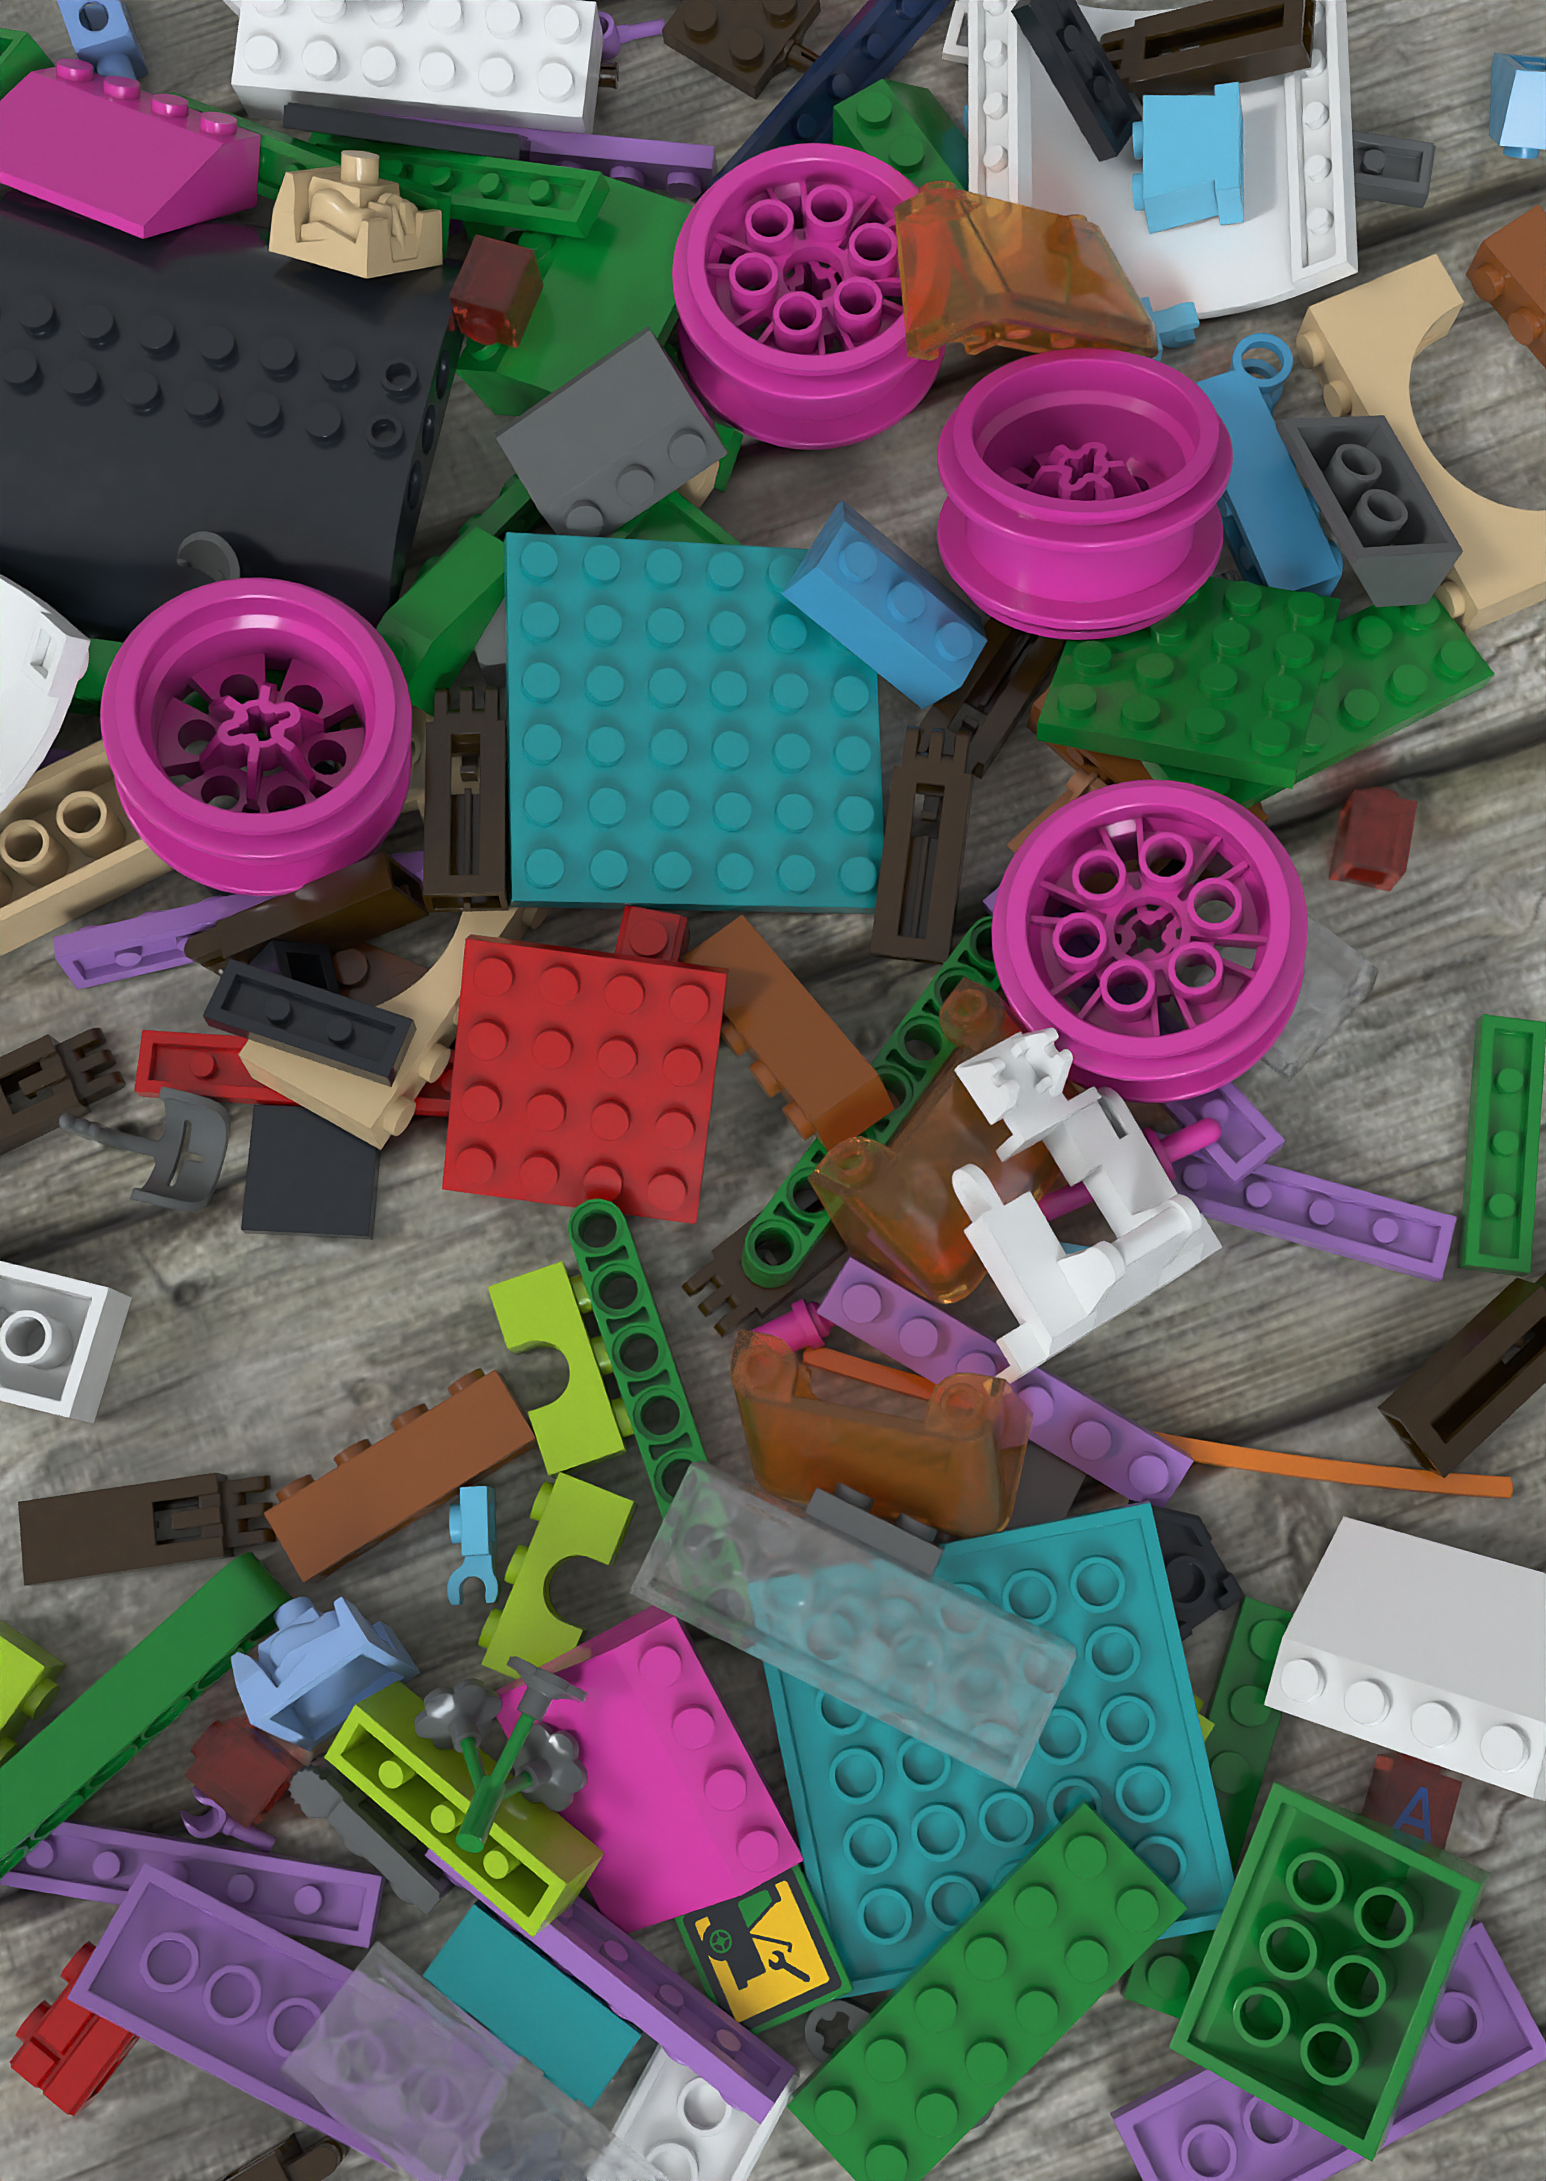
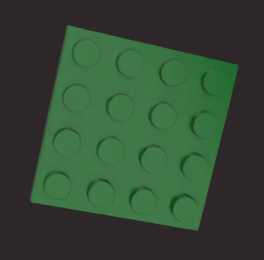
M1209 576L1207 581L1180 608L1146 628L1110 638L1091 640L1067 639L1038 719L1036 740L1293 789L1334 633L1341 599L1321 596L1312 592H1298L1257 585L1248 581H1233Z

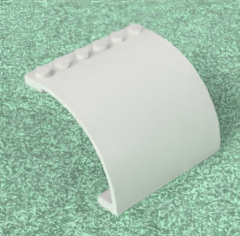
M968 0L969 274L1012 299L1036 308L1068 316L1089 319L1090 311L1093 309L1149 296L1153 312L1164 310L1180 303L1194 302L1199 320L1241 313L1272 305L1358 273L1346 0H1315L1316 9L1311 68L1239 84L1244 139V222L1220 225L1219 215L1152 234H1149L1145 210L1135 211L1132 177L1133 174L1143 173V159H1135L1133 134L1117 157L1099 162L1011 12L1019 0ZM1078 5L1098 41H1100V37L1105 33L1134 26L1136 19L1176 10L1130 11ZM1194 46V47L1182 49L1181 51L1187 50V49L1196 48V47H1199V46ZM1215 89L1192 95L1215 96ZM1134 92L1128 93L1143 118V106Z

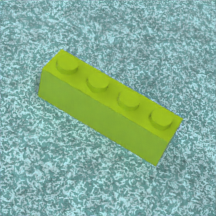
M399 1680L356 1703L324 1757L531 1937L534 1938L572 1906L605 1854L601 1849L557 1812L550 1810L542 1801L537 1803L529 1802L523 1797L521 1792H518L502 1801L483 1850L477 1853L463 1850L456 1843V1836L475 1792L463 1753L456 1751L455 1748L439 1749L434 1746L432 1739L422 1738L417 1734L414 1720L420 1712L425 1710L424 1701ZM477 1747L486 1775L491 1776L497 1762ZM509 1773L508 1776H507V1778H506V1780H505V1782L508 1781V1780H510V1779L513 1778L514 1776H512V1775Z

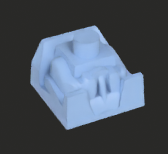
M306 1596L288 1601L275 1612L273 1617L279 1631L258 1645L259 1661L240 1652L230 1657L236 1687L251 1725L307 1751H311L338 1732L356 1703L398 1680L405 1684L421 1673L390 1626L380 1620L371 1625L361 1615L357 1607L342 1596L333 1602L335 1610L326 1613L317 1610L311 1599Z

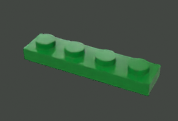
M1482 1014L1476 1020L1458 1268L1520 1277L1531 1273L1546 1022Z

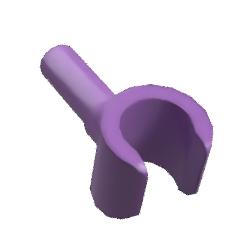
M598 11L604 38L601 60H611L616 57L620 52L622 43L661 35L662 29L665 26L664 19L616 26L611 15Z
M199 1784L192 1788L195 1798L205 1805L212 1806V1808L203 1816H193L187 1811L180 1810L183 1822L190 1834L196 1838L204 1839L220 1832L227 1836L231 1835L267 1853L271 1851L277 1837L239 1820L237 1816L227 1812L218 1792L212 1786Z

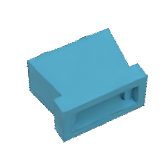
M1239 82L1215 85V96L1143 95V121L1133 122L1134 156L1136 160L1143 159V173L1133 174L1132 192L1135 211L1145 210L1149 234L1219 215L1220 225L1244 222V139Z

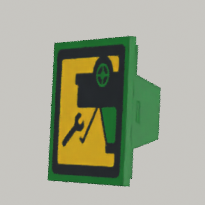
M799 1863L743 1895L674 1918L708 1999L754 2035L854 1990Z

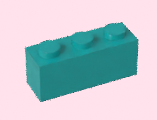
M479 1899L470 1908L423 1974V1977L434 1985L430 1993L442 2007L458 2017H464L466 2012H469L489 2028L485 2037L493 2047L511 2060L519 2061L523 2055L544 2072L541 2077L544 2086L557 2098L569 2105H574L579 2099L591 2109L643 2033V2030L632 2021L625 2020L616 2015L602 1997L577 1977L560 1970L552 1961L551 1956L521 1932L514 1931L504 1925L496 1912Z

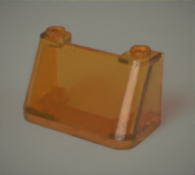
M950 181L926 183L918 189L917 195L894 207L908 357L931 361L939 357V347L952 342H961L965 345L966 354L976 355L995 345L1035 353L1075 348L1109 349L1133 353L1151 359L1159 353L1157 330L1099 225L1088 222L1086 216L1079 214L1064 216L956 189V185Z
M963 977L946 999L939 1013V1024L946 1039L955 1046L964 1049V1051L889 1148L865 1137L849 1138L834 1146L808 1178L850 1253L878 1268L915 1293L940 1304L955 1303L966 1298L976 1289L988 1272L964 1233V1230L972 1224V1221L954 1191L952 1184L954 1171L969 1163L979 1167L989 1178L1004 1205L1029 1190L1038 1204L1061 1173L1060 1168L1043 1140L1002 1163L996 1150L1013 1133L1003 1119L990 1125L954 1071L958 1065L1020 1031L1022 1034L1030 1032L996 992ZM1067 1078L1062 1093L1067 1101L1081 1094V1092Z
M743 1329L738 1330L730 1363V1378L755 1480L764 1490L781 1499L809 1504L817 1487L824 1488L833 1493L839 1481L874 1498L875 1502L870 1511L893 1523H896L900 1512L937 1529L940 1533L963 1538L993 1534L1002 1531L1008 1525L1014 1509L1033 1413L1006 1379L971 1372L950 1375L934 1388L929 1399L925 1421L822 1401L813 1393L810 1386L813 1371L806 1365L799 1364L795 1351L783 1339L770 1334Z

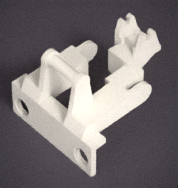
M1052 1027L1024 1034L1020 1031L958 1065L954 1071L990 1125L1003 1119L1013 1133L996 1150L1002 1163L1043 1140L1069 1185L1072 1187L1083 1181L1118 1239L1112 1243L1100 1241L1090 1248L1066 1255L1030 1190L1004 1205L989 1178L979 1167L969 1163L954 1171L952 1175L954 1191L972 1221V1224L964 1230V1233L1020 1324L1019 1327L996 1341L1010 1366L983 1385L990 1397L1177 1279L1222 1248L1202 1213L1200 1214L1193 1201L1185 1195L1177 1194L1130 1110L1116 1091L1105 1086L1099 1089L1093 1086L1067 1101L1062 1091L1073 1056L1068 1049H1064L1061 1052L1056 1049L1054 1042L1058 1039V1033Z

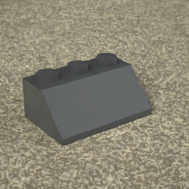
M649 326L495 432L498 443L539 512L557 535L607 537L728 454L714 422Z
M1384 415L1281 419L1276 429L1375 607L1427 604L1463 550Z

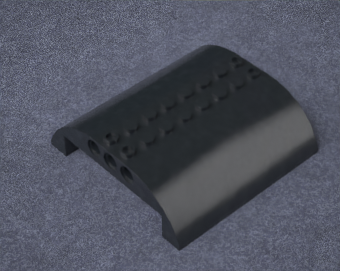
M18 189L8 191L0 198V574L46 602L87 638L124 643L132 630L167 601L184 592L216 582L212 577L200 570L181 567L177 564L178 549L183 540L193 533L207 531L221 536L231 546L238 559L240 578L279 579L320 590L354 609L376 629L384 614L399 599L467 326H477L492 297L493 288L498 282V276L494 272V267L473 262L472 270L476 278L479 274L480 278L461 304L460 299L471 263L469 261L443 258V265L363 278L269 251L271 227L215 218L142 239ZM470 275L465 289V293L472 284Z

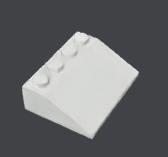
M1343 1516L1282 1637L1264 1705L1525 1796L1546 1801V1573Z

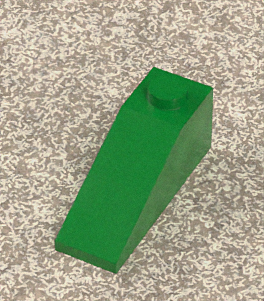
M477 526L384 614L376 628L393 651L402 668L408 685L411 704L434 717L435 688L448 687L450 690L505 597L504 542Z

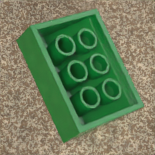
M604 176L610 191L586 239L526 230L518 241V248L506 271L493 288L492 297L477 326L466 340L465 348L458 360L456 373L495 415L520 416L647 326L650 327L662 347H664L679 317L673 293V256L682 226L694 206Z
M1275 1781L1169 2048L1373 2162L1387 2140L1491 1873L1420 1838Z

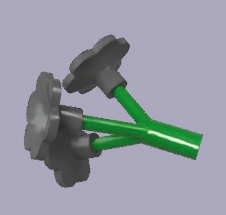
M510 1656L506 1665L516 1670L527 1686L516 1709L522 1714L491 1776L486 1775L477 1747L481 1743V1738L491 1731L492 1719L502 1709V1700L498 1692L485 1690L483 1682L475 1678L462 1680L453 1688H436L425 1697V1710L420 1712L414 1720L416 1732L420 1737L432 1739L434 1746L439 1749L455 1748L456 1751L464 1755L475 1792L456 1836V1843L463 1850L472 1853L483 1850L500 1805L505 1799L521 1792L523 1797L529 1802L537 1803L542 1801L550 1810L560 1812L571 1805L574 1793L582 1790L588 1780L585 1766L577 1759L579 1746L575 1737L564 1730L554 1733L548 1724L542 1722L552 1700L572 1699L577 1702H585L588 1693L569 1684L557 1675L538 1668L516 1656ZM513 1767L515 1769V1777L505 1782Z

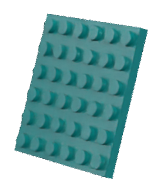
M506 532L504 539L509 907L624 909L625 906H635L651 910L875 914L884 844L877 672L782 595V592L809 549Z
M1150 1501L935 1543L945 1548L946 1551L935 1574L932 1576L884 1553L754 1579L747 1583L800 1849L804 1859L806 1879L854 1987L853 1991L836 1999L895 1989L1083 1797L1185 1901L1188 1909L1157 1940L1216 1929L1235 1879Z

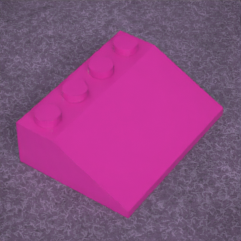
M69 58L58 59L56 67L31 71L0 100V183L144 239L256 207L261 135L237 126V119L231 115L220 112L201 113L188 108V100L180 96L171 94L153 95L140 90L141 84L134 79L122 76L105 77L94 73L93 65L88 62Z
M670 1596L539 1667L588 1693L585 1702H577L572 1699L552 1700L542 1721L548 1724L554 1733L564 1730L575 1737L579 1746L577 1759L583 1763L587 1770L588 1780L586 1786L574 1793L573 1801L569 1807L560 1812H555L605 1853L586 1882V1885L602 1915L627 1934L743 1895L804 1860L790 1823ZM522 1677L496 1690L502 1700V1709L496 1717L508 1740L522 1714L516 1710L527 1689Z

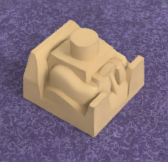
M346 150L341 152V166L285 173L273 208L269 251L363 278L443 265L441 210L429 209L418 211L414 203L402 199L398 183L379 178V155L365 151Z

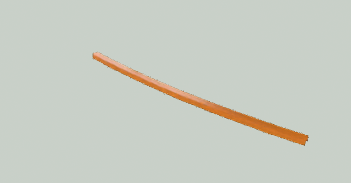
M810 1345L805 1347L802 1364L964 1412H969L972 1408L990 1417L925 1377L857 1358L823 1346L816 1350H813ZM1154 1432L1191 1454L1193 1462L1314 1481L1419 1493L1509 1499L1513 1493L1511 1477L1449 1473L1443 1478L1428 1470L1306 1457Z

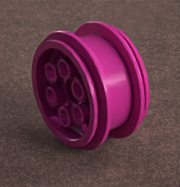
M807 143L779 147L752 157L729 171L700 197L690 211L680 231L673 256V293L679 313L677 319L678 344L686 372L702 399L718 416L741 432L763 442L793 449L821 450L849 446L874 437L897 424L919 404L929 391L939 373L945 356L948 341V312L954 290L955 268L950 239L943 221L924 193L908 178L878 158L845 146ZM819 261L829 264L830 267L828 269L820 267ZM793 268V276L791 278L786 277L787 273ZM754 286L757 291H750L745 288ZM882 296L903 297L907 307L883 299ZM768 323L767 329L757 341L747 335L761 324ZM836 337L842 352L826 354L825 350L833 347V339Z
M1075 348L1039 353L1008 363L988 374L972 387L947 420L939 437L937 468L940 480L948 496L939 514L937 542L945 568L966 595L985 613L1008 626L1027 633L1057 639L1091 640L1120 636L1146 628L1180 608L1207 581L1217 565L1222 550L1224 532L1222 516L1217 501L1223 495L1228 485L1233 465L1232 441L1227 427L1216 412L1209 397L1190 378L1164 363L1141 355L1109 349Z
M238 578L206 584L167 601L148 615L124 641L113 660L102 693L100 714L104 749L115 777L121 804L130 823L146 845L166 864L184 876L220 891L239 895L281 896L297 891L309 882L368 858L392 831L405 804L411 780L412 706L408 685L400 664L384 638L365 618L340 600L306 585L279 579ZM267 669L287 671L280 692L277 691V684L267 682ZM196 691L209 704V715L182 701ZM245 696L253 700L241 705L233 698ZM300 707H312L317 709L319 713L316 715ZM357 713L362 727L329 733L330 726ZM263 730L264 735L270 739L260 742L254 733ZM193 742H210L200 755H194L185 751V748ZM324 760H332L343 766L339 772L332 775H324L313 769L317 763ZM247 766V773L240 768ZM278 766L284 769L275 775L262 777L263 771L273 770ZM184 774L193 780L177 787L169 777ZM222 795L231 796L238 800L237 804L229 810L221 809L208 803L215 797ZM281 806H296L285 811L274 812L275 809ZM250 809L258 810L260 813H250Z
M1152 779L1128 781L1091 791L1067 803L1040 823L1017 850L1004 873L997 892L992 919V950L1001 986L1022 1034L1051 1027L1057 1031L1058 1039L1054 1042L1056 1049L1059 1052L1068 1049L1073 1056L1067 1079L1086 1090L1093 1086L1096 1089L1105 1086L1116 1091L1126 1102L1148 1104L1169 1103L1209 1093L1244 1074L1270 1050L1284 1031L1300 995L1307 949L1308 916L1304 891L1297 870L1278 838L1259 818L1237 802L1215 791L1190 783ZM1157 858L1182 860L1185 864L1180 872L1170 877H1160L1149 869L1151 863ZM1139 859L1140 871L1126 873L1123 862ZM1204 869L1220 876L1217 878H1207L1193 885ZM1096 873H1110L1118 879L1116 886L1104 894H1093L1083 888L1086 880ZM1214 900L1225 902L1233 909V914L1227 920L1220 923L1203 921L1196 912L1202 904ZM1062 903L1083 911L1072 913L1063 918L1054 917ZM1151 904L1161 907L1156 911H1147L1146 905ZM1135 908L1136 914L1130 917L1125 925L1118 924L1127 912ZM1079 934L1094 936L1099 941L1097 949L1086 957L1075 958L1063 951L1066 943L1072 937ZM1144 936L1147 940L1153 941L1161 936L1162 951L1157 954L1154 950L1147 948L1139 954L1137 939ZM1215 946L1257 949L1251 970L1222 958L1215 949ZM1205 964L1215 973L1210 983L1198 988L1187 987L1177 978L1178 973L1185 966L1191 968ZM1096 976L1100 986L1077 1014L1062 998ZM1140 982L1148 989L1144 998L1131 1005H1122L1110 997L1113 988L1123 984L1135 985ZM1170 997H1173L1187 1029L1160 1036L1157 999H1159L1160 1003L1170 1002Z

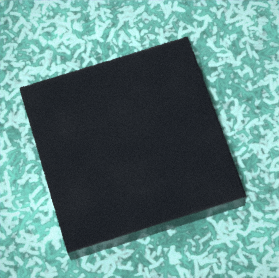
M254 1104L241 1230L247 1234L373 1240L381 1150L305 1107Z

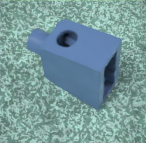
M57 0L78 59L92 64L94 73L105 77L122 76L136 81L137 79L144 78L149 73L125 0Z

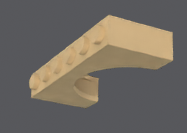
M1433 254L1309 306L1296 337V348L1302 364L1307 369L1314 371L1323 387L1324 401L1333 417L1384 415L1463 550L1458 560L1435 591V596L1463 633L1467 634L1546 599V510H1525L1508 507L1486 499L1468 489L1442 467L1425 444L1418 430L1410 402L1409 383L1412 362L1427 346L1448 335L1464 304L1461 295L1437 254Z
M452 757L451 794H465V788H471L472 794H479L480 767L478 766V781L462 782L460 775L462 757ZM425 788L416 799L423 825ZM509 907L508 911L462 912L452 940L435 965L410 988L398 996L375 1006L413 1019L417 1028L392 1087L252 1040H248L238 1055L253 1079L381 1150L391 1134L398 1136L408 1126L416 1108L414 1100L426 1081L430 1083L435 1082L448 1064L451 1054L449 1047L456 1038L465 938L470 934L520 941L529 927L536 929L542 923L550 908Z

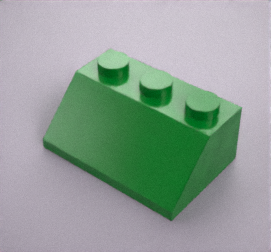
M881 79L833 106V145L845 146L874 156L908 178L924 193L943 221L950 239L954 263L968 256V141L928 88Z

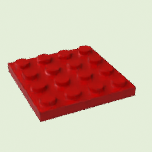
M475 934L467 936L464 948L442 1190L574 1208L587 1200L603 1199L612 1202L625 1215L696 1224L699 1214L729 969Z

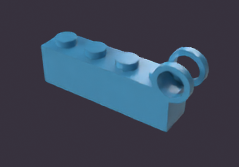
M1268 333L1252 334L1237 344L1231 358L1230 369L1226 373L1195 383L1209 397L1216 412L1227 427L1232 441V472L1223 495L1217 501L1222 516L1223 536L1243 581L1298 592H1312L1317 595L1331 597L1342 576V556L1336 543L1333 540L1327 541L1319 523V506L1310 489L1303 487L1295 469L1296 464L1280 437L1272 418L1273 409L1279 402L1283 385L1287 381L1293 366L1292 353L1287 344L1277 336ZM1253 348L1269 349L1280 359L1281 371L1278 372L1275 367L1260 359L1242 360V356ZM1248 373L1259 374L1265 379L1255 378Z

